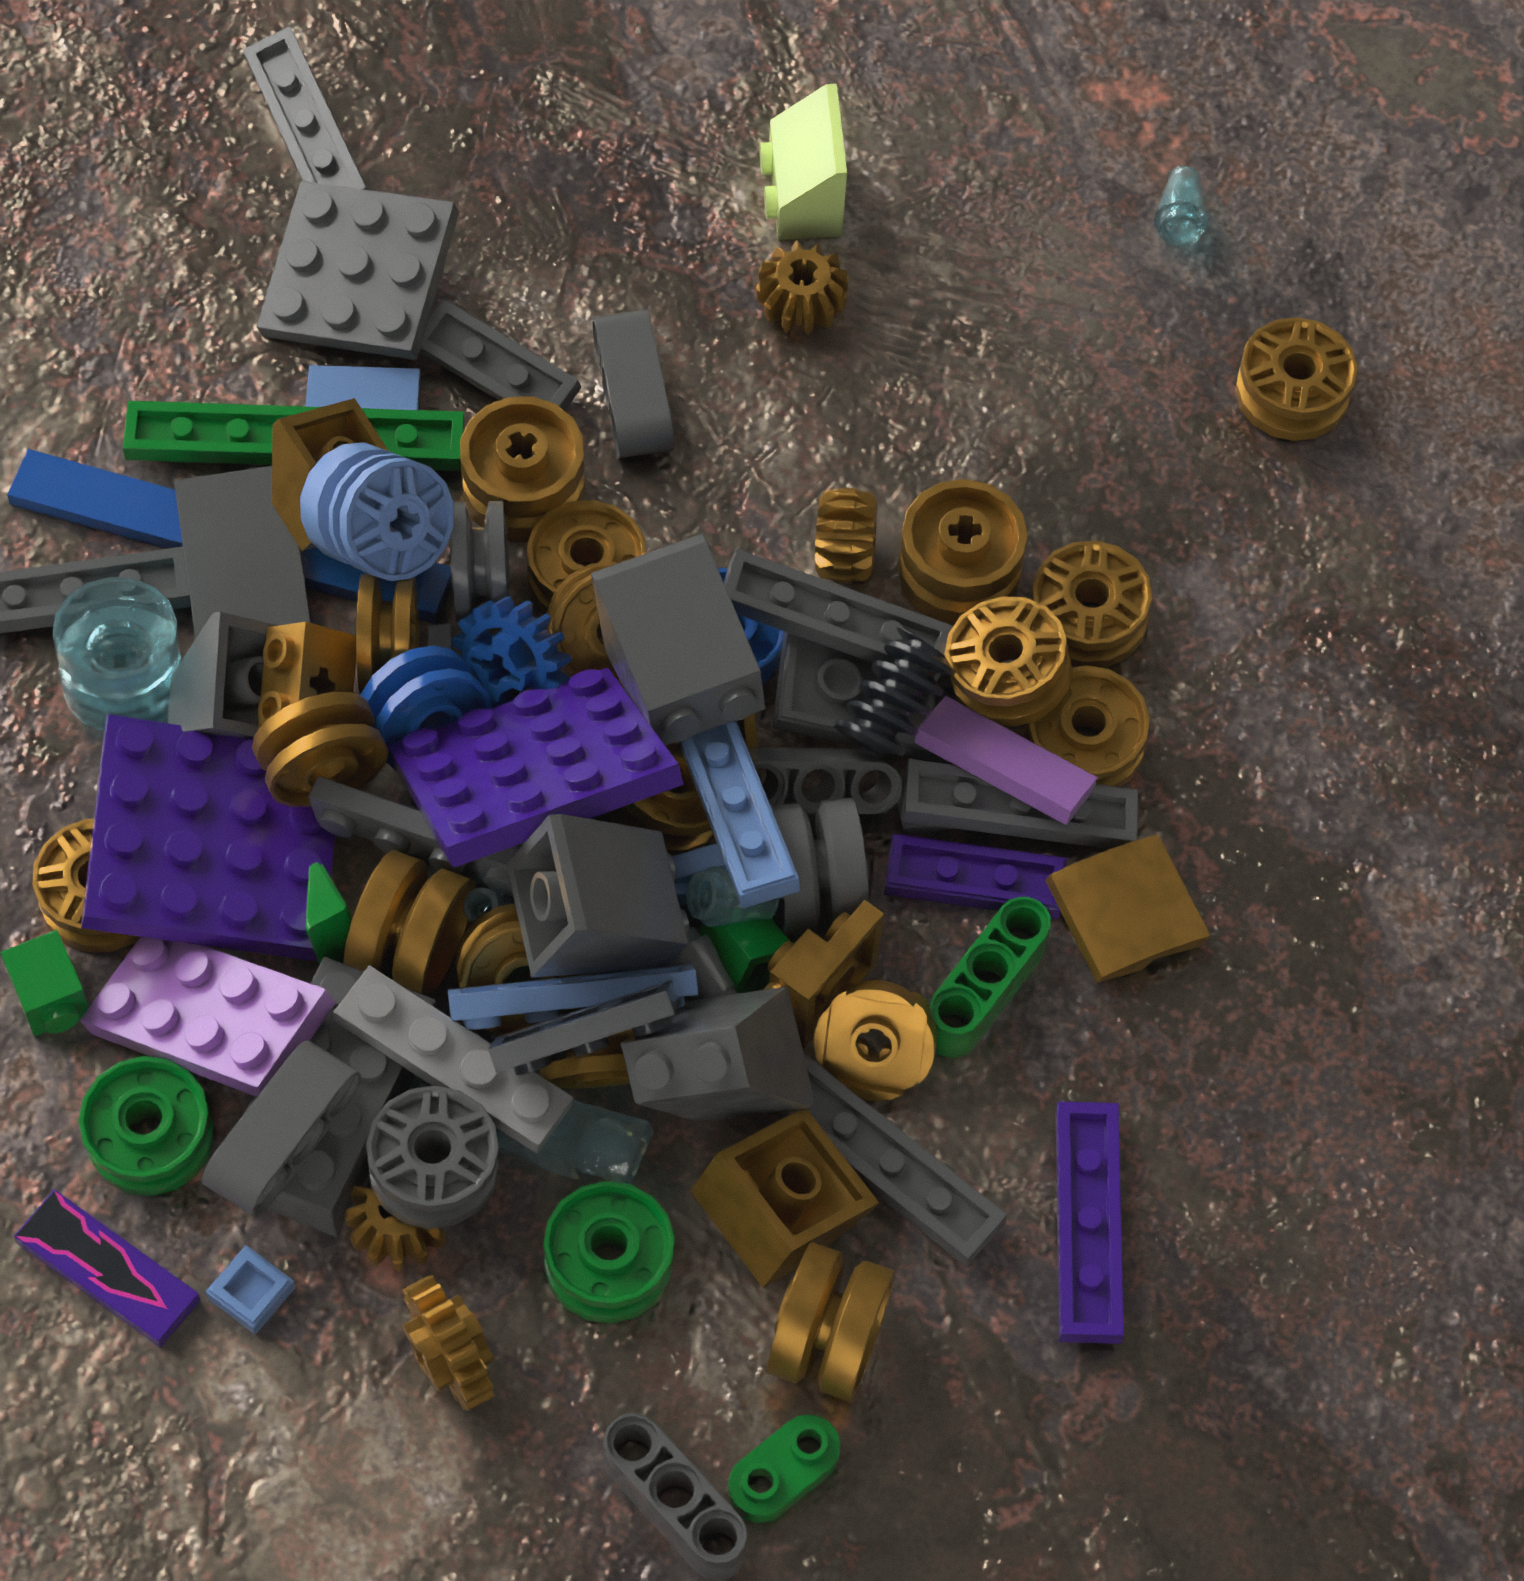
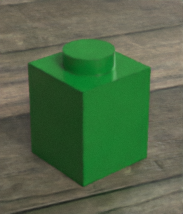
M740 902L719 904L705 914L699 930L702 936L706 934L710 936L738 993L764 990L769 984L770 972L767 970L771 958L782 944L790 941L760 904L743 909Z
M57 929L0 952L9 979L34 1037L45 1032L51 1034L60 1033L78 1023L89 1007L83 988Z

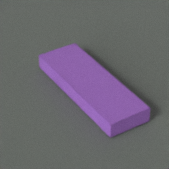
M947 696L943 698L919 726V732L914 740V743L1065 825L1069 823L1091 795L1098 778Z

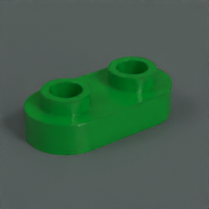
M816 1415L797 1416L743 1457L733 1467L728 1480V1498L732 1508L745 1520L764 1523L776 1519L835 1470L840 1454V1438L834 1426L826 1419ZM804 1437H812L819 1442L821 1447L815 1453L808 1454L802 1452L798 1448L797 1443ZM755 1476H764L770 1480L772 1487L767 1492L757 1493L749 1487L748 1482Z

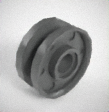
M503 501L488 502L485 525L479 528L472 527L466 502H453L454 527L450 535V566L456 623H459L461 619L473 613L472 610L475 606L476 597L487 596L488 601L492 600L496 603L504 597L510 596L508 531Z
M441 1086L410 1089L388 1101L372 1121L366 1143L371 1189L384 1210L405 1224L428 1229L457 1225L478 1213L493 1194L499 1172V1145L495 1124L482 1104L462 1091ZM433 1150L440 1151L448 1156L442 1162L435 1164L425 1163L419 1159L423 1153Z

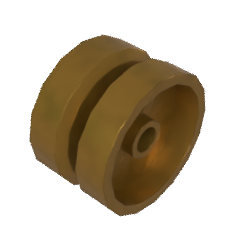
M534 396L507 397L486 405L469 420L460 439L463 499L467 504L473 521L480 527L485 525L488 502L503 501L508 541L528 542L534 525L549 510L570 501L585 500L583 436L574 418L557 404Z
M960 479L940 482L921 492L906 511L902 527L901 550L897 572L901 591L916 611L927 617L954 626L962 614L980 602L1002 596L1016 597L1028 534L1024 516L1010 496L990 484Z
M392 849L382 858L361 895L346 940L344 964L363 972L370 965L387 977L392 973L393 981L402 987L433 998L447 979L455 962L461 938L468 929L476 895L475 881L443 868L428 879L426 863L424 861Z
M810 1242L795 1277L789 1283L774 1328L775 1337L767 1364V1373L798 1383L808 1376L819 1349L823 1350L824 1354L818 1374L820 1392L852 1402L872 1354L888 1305L896 1271L869 1261H863L854 1269L844 1294L839 1293L845 1268L843 1253Z

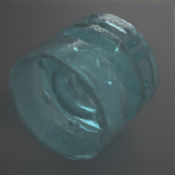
M108 577L86 583L67 596L55 614L52 635L59 663L58 670L61 678V688L68 708L84 724L104 731L107 714L157 722L167 716L169 712L171 676L182 660L179 651L180 641L177 619L170 601L149 584L134 578Z

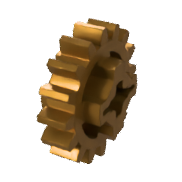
M428 1275L402 1289L405 1295L403 1298L411 1312L409 1315L412 1319L402 1324V1327L408 1337L423 1373H426L436 1391L439 1392L449 1386L455 1400L459 1401L464 1410L467 1409V1411L494 1397L495 1395L492 1391L494 1387L487 1376L488 1370L486 1368V1365L494 1362V1356L485 1340L481 1325L474 1313H471L461 1296L456 1295L448 1300L440 1283L437 1284L432 1275Z

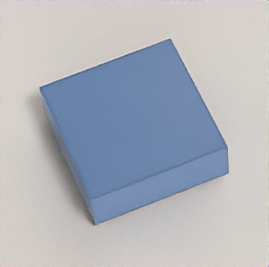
M245 1245L205 1292L209 1301L256 1335L294 1291L295 1284L294 1280Z

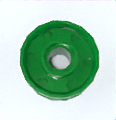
M141 1056L118 1062L100 1074L83 1097L78 1119L83 1145L89 1154L91 1163L105 1182L127 1194L155 1196L175 1191L196 1177L211 1155L215 1136L213 1119L203 1088L189 1070L165 1058ZM156 1118L161 1120L158 1128L151 1133L142 1135L133 1132L136 1125L144 1119Z
M603 1181L578 1188L559 1202L547 1221L543 1251L544 1269L550 1290L565 1309L587 1321L614 1324L639 1317L658 1303L670 1284L675 1237L668 1214L653 1196L631 1184ZM609 1244L621 1248L624 1254L614 1260H603L596 1256L594 1251L602 1245Z

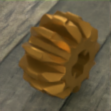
M797 239L791 248V252L775 247L774 252L771 254V261H762V266H760L758 271L759 284L756 286V299L760 306H764V315L767 318V322L782 320L785 334L795 325L802 326L807 336L813 330L815 323L829 329L834 321V315L842 314L847 302V295L845 293L848 291L849 278L847 271L840 269L841 262L838 259V254L823 256V249L819 242L811 250H803Z
M841 487L839 490H826L819 498L815 540V570L821 579L834 580V583L852 584L853 581H866L872 575L875 562L878 512L877 500L872 492L858 491V488Z
M354 1186L351 1191L352 1201L356 1206L345 1211L346 1225L355 1229L350 1235L351 1244L356 1250L369 1248L368 1260L374 1267L380 1264L388 1255L392 1258L393 1269L399 1273L405 1266L404 1257L412 1255L416 1262L425 1265L429 1260L426 1246L443 1248L446 1243L445 1232L441 1229L443 1227L428 1229L405 1224L404 1222L400 1223L396 1217H388L390 1213L384 1210L371 1188Z

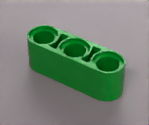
M1017 897L1006 902L935 992L930 1002V1015L935 1022L937 1030V1054L947 1058H958L971 1052L1040 963L1046 951L1051 928L1050 914L1040 901L1031 897ZM1025 928L1030 930L1035 937L1019 939L1014 937L1009 930ZM981 971H991L1002 980L994 984L980 981L975 974ZM947 1015H958L964 1018L968 1025L961 1028H952L945 1025L941 1018Z

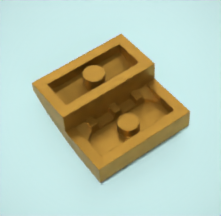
M1158 834L1088 857L1050 874L1045 879L1096 983L1141 971L1154 959L1197 948L1210 937Z

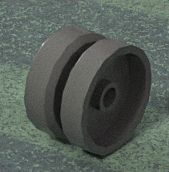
M852 798L822 801L815 817L816 839L814 840L808 815L799 804L771 807L799 877L801 890L797 893L773 899L779 928L787 937L802 936L807 929H810L812 932L815 931L820 921V896H822L826 917L830 925L844 912L851 916L864 900L869 902L863 836L856 804Z

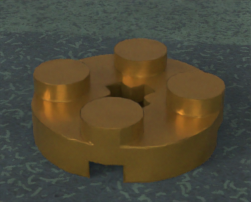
M865 980L857 983L848 982L841 985L836 990L835 995L824 1006L814 1032V1052L820 1066L823 1068V1065H825L827 1071L861 1099L869 1101L894 1099L901 1096L905 1089L914 1086L917 1082L919 1084L930 1071L937 1048L936 1025L930 1015V1005L926 998L919 993L910 992L898 984L882 980ZM870 1029H878L890 1038L891 1043L883 1044L880 1052H873L869 1050V1041L860 1039L859 1035L861 1033H869Z

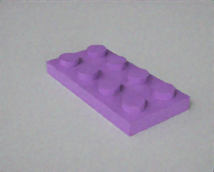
M140 937L80 1021L90 1034L150 1057L169 1059L192 1073L258 1097L295 1048L303 1041L310 1040L335 1005V1001L324 988L203 945Z

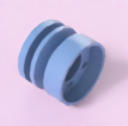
M365 442L343 444L323 455L308 473L300 496L301 521L308 539L324 555L388 581L411 579L429 569L446 549L454 527V503L446 482L431 467Z

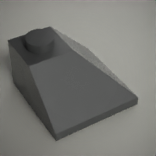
M224 612L212 613L171 676L168 723L181 725L183 732L199 731L211 735L254 738L255 733L258 731V706L261 698L264 665L263 650L266 642L267 627L279 625Z

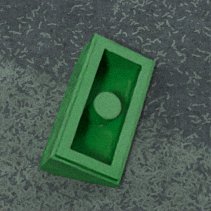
M316 862L309 866L306 931L319 965L324 956L344 964L345 945L352 917L347 904L322 864L319 865Z

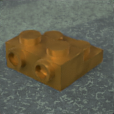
M866 900L861 903L851 916L846 912L842 913L832 923L824 940L810 929H807L795 944L790 941L782 944L768 964L767 970L770 972L769 984L764 990L788 986L803 1049L814 1038L820 1014L824 1006L835 995L836 990L845 983L863 981L878 964L884 913Z

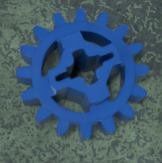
M504 597L496 603L490 600L473 609L472 614L461 619L458 623L463 632L453 637L451 644L456 649L462 651L460 657L470 667L473 677L488 692L492 708L514 701L520 692L529 687L543 690L548 688L557 689L562 683L570 680V677L560 671V669L572 661L571 655L561 653L557 648V644L561 643L565 637L563 633H549L546 628L550 623L551 617L547 613L538 619L532 616L533 608L531 602L525 601L515 607L511 597ZM491 628H502V630L494 635L488 633Z

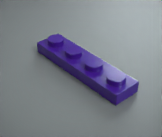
M1058 1101L1055 1119L1059 1342L1121 1344L1124 1336L1119 1103Z

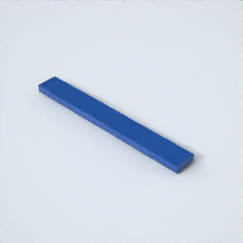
M28 449L7 493L9 504L12 506L166 549L183 547L175 489ZM317 547L304 551L300 549L306 588L358 602L361 575L368 573L324 555ZM435 562L429 569L415 577L419 619L437 624L452 584L451 566ZM379 578L383 600L393 601L398 580L388 581Z

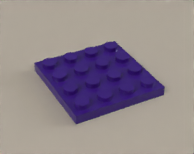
M608 667L602 670L591 669L581 671L573 675L568 682L562 683L557 689L528 690L519 694L514 701L492 709L471 710L463 714L458 721L435 729L423 728L412 731L402 741L388 745L396 771L453 868L526 842L548 815L563 814L590 819L684 785L678 763Z
M107 714L103 734L81 928L318 962L306 931L309 866L316 862L319 865L322 864L331 878L335 835L323 829L319 822L316 821L312 806L289 807L275 802L265 782L266 771L261 768L252 749L254 738L211 735L199 731L183 732L181 725Z

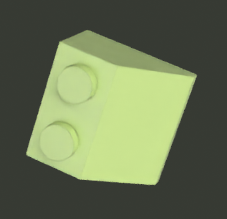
M837 84L824 85L771 119L769 142L760 143L761 174L771 175L772 186L764 187L766 219H776L778 240L842 237L847 167Z

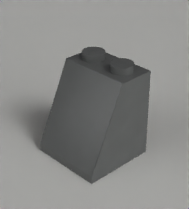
M703 534L591 573L605 651L626 693L664 745L687 740L698 733L731 721L742 720L753 713L766 709L759 666Z
M563 814L548 815L507 863L531 977L666 967L688 945L689 921L686 912L679 906L674 885L676 879L675 862L672 855L666 851L662 831Z
M788 986L685 1001L684 1006L677 1008L675 1015L667 1017L669 1026L640 1037L631 1035L621 1043L634 1101L639 1105L697 1122H706L810 1108L815 1104Z

